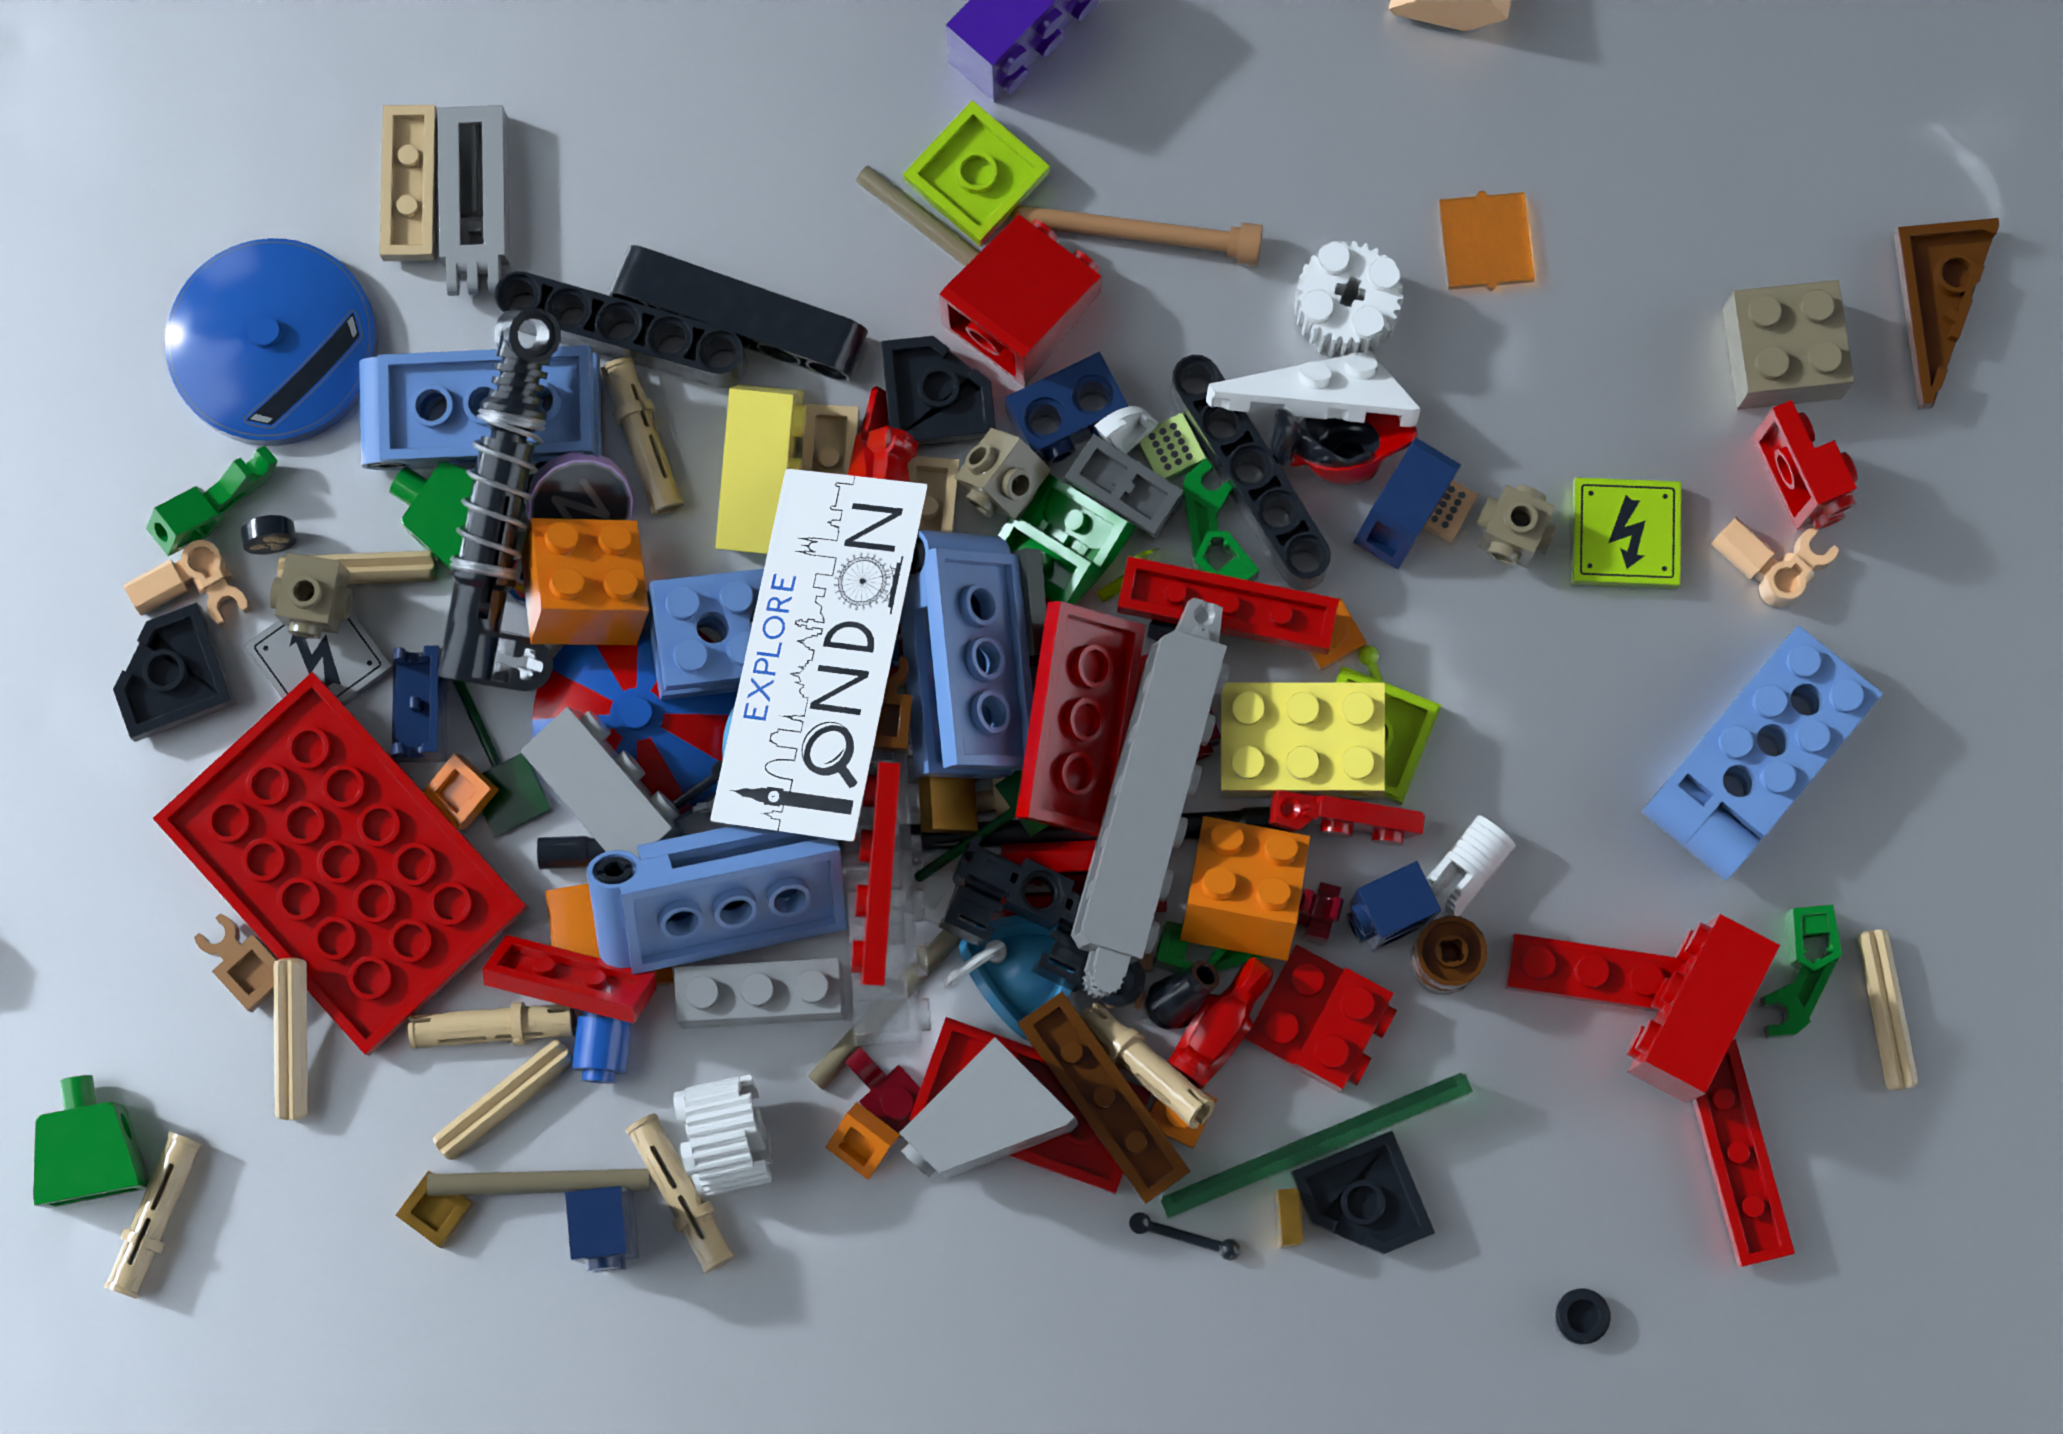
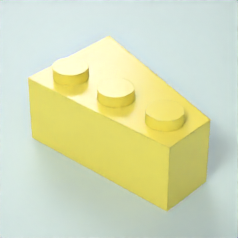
M739 384L729 388L715 549L768 554L786 469L802 470V459L796 458L798 438L804 436L807 407L803 405L804 390L751 384Z

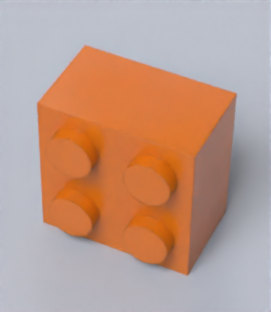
M531 518L521 551L530 644L637 645L649 612L637 520Z
M1203 816L1180 941L1288 961L1297 924L1310 836Z

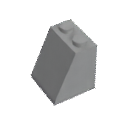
M994 1038L899 1134L908 1142L901 1151L923 1174L930 1177L937 1171L948 1179L1067 1134L1078 1125V1122Z

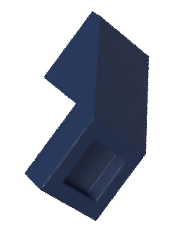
M1415 437L1371 508L1353 543L1399 570L1426 522L1443 499L1461 464Z

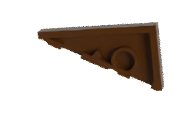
M1999 218L1898 227L1893 233L1918 409L1932 408L1938 392L1943 386L1952 352L1964 327L1973 301V293L1976 285L1980 282L1985 268L1983 265L1992 240L1997 234Z

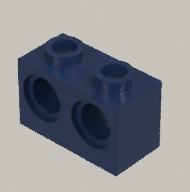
M1100 351L1005 397V411L1018 437L1043 461L1046 460L1048 465L1056 464L1070 457L1076 451L1075 445L1090 439L1093 434L1103 439L1094 425L1109 414L1128 407ZM1095 392L1101 394L1106 399L1107 404L1101 410L1087 411L1079 405L1078 400L1086 393ZM1049 415L1054 417L1060 426L1055 432L1043 435L1034 431L1031 423L1039 416Z
M1415 861L1357 888L1349 902L1351 912L1346 914V918L1357 941L1362 943L1367 940L1373 952L1426 927L1435 920L1441 912V908L1418 861Z

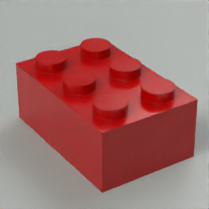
M1722 914L1717 915L1707 924L1699 922L1694 931L1690 929L1675 956L1676 959L1683 962L1679 971L1675 970L1670 979L1666 977L1652 1000L1651 1007L1658 1010L1654 1020L1650 1019L1645 1027L1641 1025L1629 1045L1626 1055L1634 1060L1627 1072L1684 1103H1688L1706 1094L1780 945Z

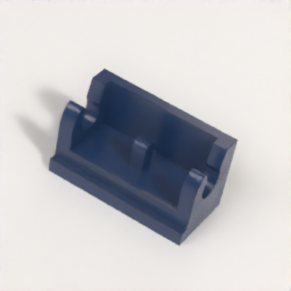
M439 645L423 646V652H407L402 647L394 649L392 757L398 763L447 762L448 678L437 675L442 650Z

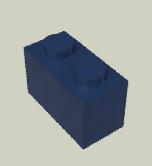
M622 1186L565 1192L571 1260L586 1264V1271L603 1273L626 1270V1259L639 1258L634 1195L632 1191Z

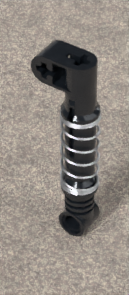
M514 307L505 311L498 318L494 328V340L497 344L496 356L502 357V363H494V370L500 371L499 377L492 376L491 383L497 384V390H489V396L480 402V409L478 410L480 414L477 415L478 419L485 421L489 426L491 435L490 437L481 436L480 440L472 442L473 447L478 449L475 468L466 471L468 476L473 479L470 497L461 500L468 510L465 525L456 528L457 533L462 536L460 553L450 557L452 563L449 564L451 567L449 575L454 581L437 675L464 682L518 691H533L542 687L551 676L553 657L550 650L544 644H530V637L502 631L501 624L507 592L516 586V579L518 578L516 574L519 573L517 569L512 568L513 560H518L522 557L515 550L518 532L528 528L521 522L524 503H529L533 499L526 493L529 474H534L538 471L531 464L534 446L544 442L533 433L537 430L544 431L546 429L544 425L547 424L545 422L547 413L542 407L543 399L537 398V392H545V386L539 385L540 379L547 380L548 376L547 372L542 371V366L550 365L551 356L557 351L561 342V329L557 319L548 311L541 308ZM526 320H530L537 330L536 341L528 349H525L518 339V330ZM527 437H529V438H531V439H533V440H536V441H526V440H527ZM499 638L501 639L498 652L517 658L528 657L526 667L514 668L496 662L494 677L492 678Z

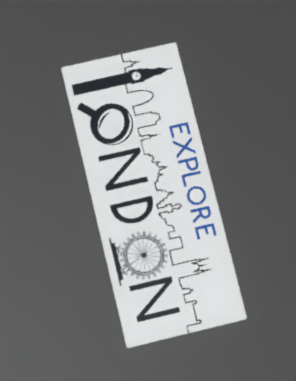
M786 469L710 818L712 822L854 841L922 516L927 484Z

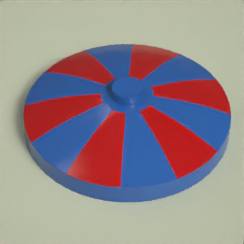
M647 616L637 645L565 644L553 657V670L549 680L536 691L532 714L533 737L567 707L581 711L583 714L590 710L611 732L606 741L618 755L625 750L643 768L646 774L640 780L654 795L659 790L672 802L712 774V767L716 762L723 761L724 730L730 712L735 706L738 692L660 701ZM697 629L698 635L701 637V639L708 643H715L708 636H706L704 633ZM718 782L678 810L680 815L675 821L692 814V807L697 806V803L711 801L716 795Z

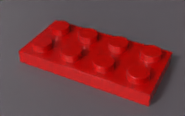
M1063 601L1048 602L1016 818L1098 837L1134 707L1145 624Z
M946 1017L909 1121L911 1122L996 1038L1078 1122V1125L1071 1132L1016 1152L1008 1157L1116 1195L1123 1175L1122 1171L1036 1050L1025 1044ZM1127 1081L1146 1108L1151 1092L1141 1085Z

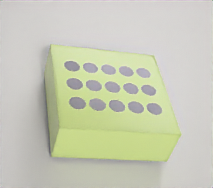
M1183 413L1159 423L1152 432L1137 444L1150 470L1167 481L1194 469L1206 458Z

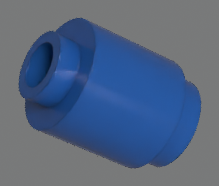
M583 1011V1016L577 1017L572 1069L583 1071L582 1081L615 1084V1074H627L632 1023Z

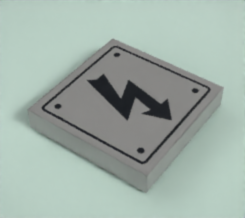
M352 610L347 620H340L338 634L321 632L320 639L299 637L288 633L289 626H285L278 620L244 644L282 699L311 672H314L344 705H347L393 672V666Z

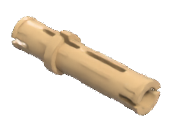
M622 357L604 364V367L600 369L615 406V410L612 412L616 425L622 426L637 472L647 495L652 516H660L681 508L680 506L684 505V502L675 484L672 470L654 424L652 414L655 412L652 400L645 397L633 358Z
M522 1001L512 1002L510 1007L499 1009L412 1014L408 1017V1038L411 1049L497 1041H513V1044L516 1046L526 1045L528 1040L550 1037H575L576 1034L575 1008L559 1004L525 1006V1003Z
M1098 1002L1093 1003L1092 1008L1088 1006L1081 1013L1080 1017L1118 1069H1124L1163 1104L1173 1110L1191 1129L1197 1128L1198 1123L1201 1125L1205 1123L1214 1110V1100L1196 1088L1184 1075L1163 1057L1154 1052L1144 1042L1145 1036L1136 1028H1127Z
M657 1114L647 1115L631 1124L625 1131L634 1142L652 1179L655 1181L675 1217L672 1221L673 1227L677 1233H684L703 1267L704 1274H707L731 1261L735 1255L729 1249L711 1216L715 1212L710 1201L704 1202L701 1196L697 1194L695 1185L690 1176H687L683 1162L658 1121ZM656 1149H657V1151L659 1152V1154H660L662 1160L664 1161V1163H665L667 1169L669 1170V1172H670L672 1178L674 1179V1181H675L677 1187L674 1185V1183H673L671 1177L669 1176V1174H668L666 1168L664 1167V1165H663L661 1159L659 1158V1156H658V1154H657V1152H656ZM683 1199H685V1201H686L688 1207L690 1208V1212H689L687 1206L685 1205ZM697 1223L700 1226L705 1237H703L702 1233L700 1232Z
M169 1132L167 1136L168 1140L149 1180L130 1229L124 1228L120 1239L125 1241L109 1279L104 1285L108 1289L135 1299L139 1296L138 1292L155 1252L161 1254L165 1243L160 1242L176 1202L181 1195L182 1188L197 1152L202 1146L201 1143Z

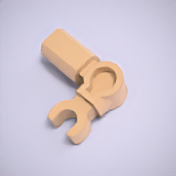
M1737 517L1711 543L1716 550L1749 580L1752 577L1759 581L1761 598L1765 603L1776 608L1787 607L1793 603L1814 578L1813 571L1826 568L1837 557L1839 551L1834 545L1824 555L1814 554L1810 549L1809 543L1818 530L1812 527L1807 529L1797 539L1794 545V553H1787L1778 562L1773 557L1776 552Z
M196 540L188 544L181 554V560L174 563L170 559L123 584L131 602L141 616L189 591L187 585L194 582L200 594H208L207 612L211 619L220 626L226 624L220 612V606L225 600H236L244 613L251 610L250 602L246 595L238 588L232 587L229 584L232 574L226 565L223 553L207 540Z

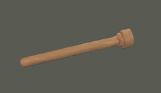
M1024 205L1018 206L1012 213V219L1020 214L1030 223L1037 219L1054 231L1227 252V258L1237 259V264L1258 266L1263 225L1242 222L1241 227L1231 226L1230 231Z

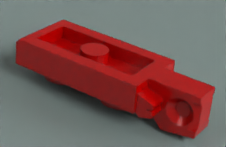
M1283 790L1273 792L1271 797L1269 824L1291 832L1300 830L1308 823L1321 825L1320 833L1325 835L1352 837L1353 830L1372 833L1371 841L1374 843L1402 846L1404 839L1421 835L1424 830L1425 815L1420 811L1327 795L1312 796Z

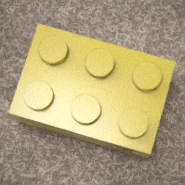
M1226 682L1221 692L1222 798H1271L1273 792L1283 790L1312 796L1327 795L1352 799H1384L1385 683Z

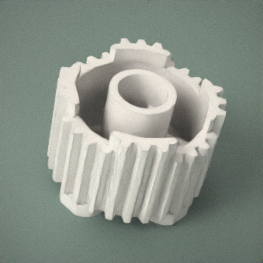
M1333 241L1322 246L1318 252V257L1313 255L1310 258V263L1305 264L1297 285L1293 305L1295 308L1294 315L1298 316L1297 325L1303 326L1302 335H1310L1309 343L1311 345L1315 343L1318 346L1317 353L1321 354L1326 351L1328 352V358H1332L1334 354L1340 357L1358 351L1365 353L1369 347L1374 351L1377 349L1379 342L1383 344L1386 338H1390L1403 301V295L1401 294L1403 284L1399 283L1400 271L1395 261L1388 258L1386 254L1380 257L1378 255V248H1374L1371 251L1368 250L1367 243H1364L1362 247H1358L1357 241H1353L1351 246H1347L1345 241ZM1343 295L1356 299L1351 307L1340 304Z
M752 1074L687 1087L684 1091L674 1093L673 1100L676 1116L680 1125L685 1124L689 1140L688 1142L681 1143V1156L687 1176H693L698 1195L706 1194L711 1196L772 1182L771 1171L766 1165L772 1163L773 1160L767 1125H763L758 1106L753 1107L752 1099L759 1098V1094Z

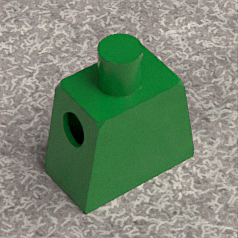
M445 461L438 464L428 480L410 468L404 467L394 478L389 490L390 494L409 505L400 523L427 551H430L443 566L450 570L449 564L452 563L450 557L460 553L462 536L457 533L456 528L465 525L468 510L461 500L470 497L473 479L468 476L467 470ZM525 503L523 505V511L526 509Z
M80 1075L60 1080L64 1110L39 1115L35 1121L34 1205L54 1208L146 1190L150 1178L125 1106L113 1101L97 1104L93 1075Z

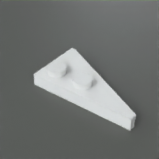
M1370 350L1365 353L1354 352L1345 356L1316 362H1306L1302 365L1210 383L1206 402L1210 407H1221L1231 411L1249 412L1251 402L1283 404V408L1289 410L1295 417L1339 418L1349 422L1364 423L1367 412L1397 415L1402 427L1417 426L1420 407Z

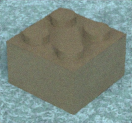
M1839 280L1734 290L1722 311L1737 410L1778 406L1790 400L1797 404L1836 400L1844 396L1854 383Z

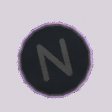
M569 452L550 459L534 474L529 484L530 490L528 492L533 499L526 503V512L529 521L531 518L630 520L633 511V495L624 472L611 459L599 454L596 457L585 455L584 452Z

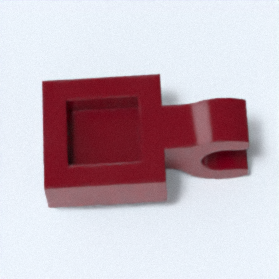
M1320 882L1315 893L1310 889L1303 890L1297 921L1298 925L1306 927L1303 941L1321 946L1326 944L1332 923L1339 922L1344 899L1339 897L1342 887Z
M860 1047L845 1061L870 1089L859 1102L897 1133H900L910 1123L909 1118L920 1087L900 1065H897L886 1075Z

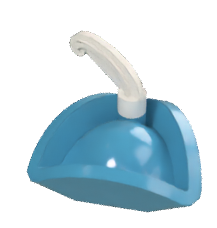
M1019 915L990 921L988 926L994 928L989 942L983 948L961 938L959 951L964 963L949 973L942 983L945 987L953 986L967 974H970L975 985L997 1015L1017 1035L1028 1041L1017 1023L1061 991L1068 998L1071 990L1031 972L1034 964L1039 961L1043 952L1049 955L1055 941L1049 938L1052 930L1041 927ZM1059 923L1053 928L1054 930L1057 929ZM975 926V927H977V928H979V929H981V930L984 931V928H981V927H979V926ZM1049 960L1050 963H1052V964H1054V965H1056V966H1058V967H1060V968H1062V969H1065V970H1067V971H1069V972H1071V973H1074V971H1071V970H1069V969H1067V968H1065V967H1063V966H1061V965H1059V964H1057V963L1052 962V961Z

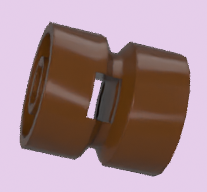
M1446 915L1433 920L1417 936L1410 950L1409 965L1414 978L1423 988L1435 994L1450 995L1463 990L1481 973L1487 961V943L1483 933L1473 922L1461 916Z

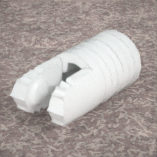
M1482 816L1476 817L1460 839H1458L1451 850L1427 877L1435 897L1442 893L1443 889L1449 885L1458 873L1464 877L1445 903L1444 912L1450 916H1460L1516 847L1514 841L1503 830Z

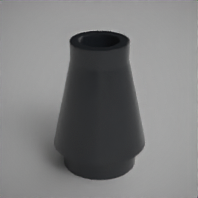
M1198 960L1190 967L1154 982L1150 986L1145 1000V1008L1149 1018L1157 1026L1166 1030L1180 1029L1188 1026L1209 994L1219 985L1218 972L1210 963Z

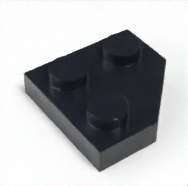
M934 336L881 341L889 426L909 432L919 445L983 439L990 428L996 429L991 380L977 369H972L951 353L950 348Z
M197 602L146 621L137 639L139 645L126 671L122 670L113 688L129 737L134 742L236 704L204 612Z
M1393 1131L1290 1172L1297 1191H1300V1199L1310 1224L1382 1255L1435 1234Z

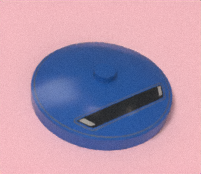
M278 238L258 239L232 246L216 254L200 266L186 281L179 291L168 317L165 334V353L168 370L178 393L189 408L209 427L224 436L247 444L260 446L288 445L307 440L328 430L344 418L360 400L359 361L365 358L377 357L378 328L374 311L363 288L354 275L335 257L322 249L296 240Z

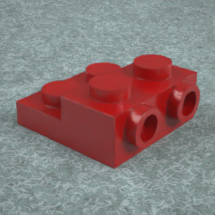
M1792 400L1773 407L1752 436L1796 530L1813 524L1815 530H1821L1845 518L1843 512L1857 504L1852 494L1857 490L1855 482L1858 480V475L1851 457L1846 452L1840 453L1835 440L1815 448L1812 443L1815 441L1813 426L1804 412H1797Z
M1296 944L1244 1041L1340 1093L1347 1082L1357 1086L1365 1073L1372 1057L1366 1055L1363 1051L1372 1034L1383 1038L1391 1024L1397 1009L1388 1004L1394 993L1346 967L1342 969Z

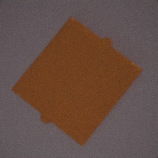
M1479 191L1473 197L1439 199L1438 207L1448 290L1486 287L1487 290L1493 291L1497 285L1534 282L1535 275L1525 192L1487 195L1486 192Z

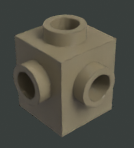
M990 428L981 442L968 453L964 465L954 478L969 492L965 499L977 511L988 517H991L996 512L1015 520L1019 513L1031 503L1036 490L1052 469L1021 438Z
M1506 485L1499 500L1489 496L1476 525L1484 528L1485 531L1478 547L1486 550L1489 556L1501 563L1511 566L1518 564L1527 568L1535 551L1545 555L1558 526L1550 523L1549 520L1555 506L1545 502L1546 496L1532 487L1517 485L1516 488ZM1511 517L1529 525L1525 527L1516 526L1512 522Z
M287 552L282 578L276 577L272 584L270 606L272 609H275L274 615L285 626H289L288 633L310 639H320L321 632L338 634L340 620L348 619L352 607V589L347 588L349 570L340 560Z

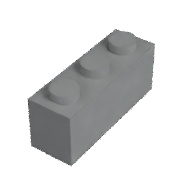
M567 707L519 751L606 852L623 850L631 852L638 857L637 845L680 837L685 832L675 821L680 812L661 791L658 790L654 795L640 780L646 774L645 771L628 752L623 750L618 755L606 741V738L611 735L607 726L590 710L583 714L581 711Z
M839 958L674 967L676 1022L683 1029L845 1019L843 972Z

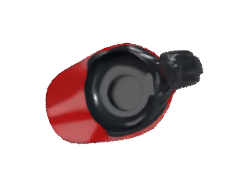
M1278 408L1274 412L1277 422L1271 440L1273 457L1281 466H1308L1317 477L1326 482L1351 485L1363 483L1374 478L1384 459L1409 447L1415 437L1418 438L1416 426H1400V420L1397 415L1367 412L1364 423L1349 422L1339 418L1317 419L1304 417L1298 423L1289 410Z

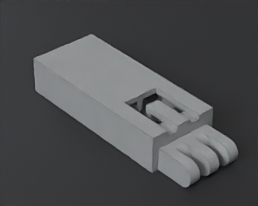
M503 105L437 107L439 258L446 268L447 295L458 296L460 294V275H467L468 294L480 295L481 274H488L487 285L489 293L495 294V287L501 279V265H510L507 114ZM483 216V229L481 225L468 226L470 245H461L460 217Z

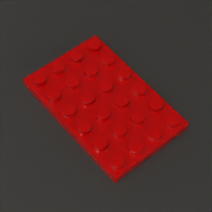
M311 672L152 818L278 959L299 958L305 960L307 991L364 1055L368 1056L374 1053L409 1020L408 1017L410 1015L416 1014L530 908L314 672Z

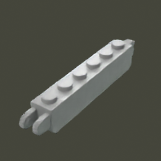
M1192 598L1189 600L1176 629L1161 637L1159 641L1152 644L1149 648L1071 936L1078 949L1089 952L1084 970L1086 976L1082 977L1084 979L1082 985L1085 986L1084 991H1088V995H1093V998L1099 997L1101 999L1103 996L1107 997L1111 993H1116V990L1121 989L1120 985L1124 983L1122 978L1126 977L1129 964L1143 959L1144 953L1150 954L1158 937L1159 923L1153 921L1158 900L1162 902L1166 900L1172 885L1174 872L1167 869L1172 848L1177 850L1180 848L1186 833L1188 819L1181 817L1186 796L1190 798L1194 796L1200 781L1202 767L1195 765L1200 745L1206 746L1214 729L1216 717L1209 713L1214 694H1221L1229 673V664L1223 662L1227 646L1219 643L1223 607L1201 599Z

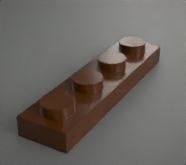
M1063 991L1017 1023L1145 1205L1191 1172Z

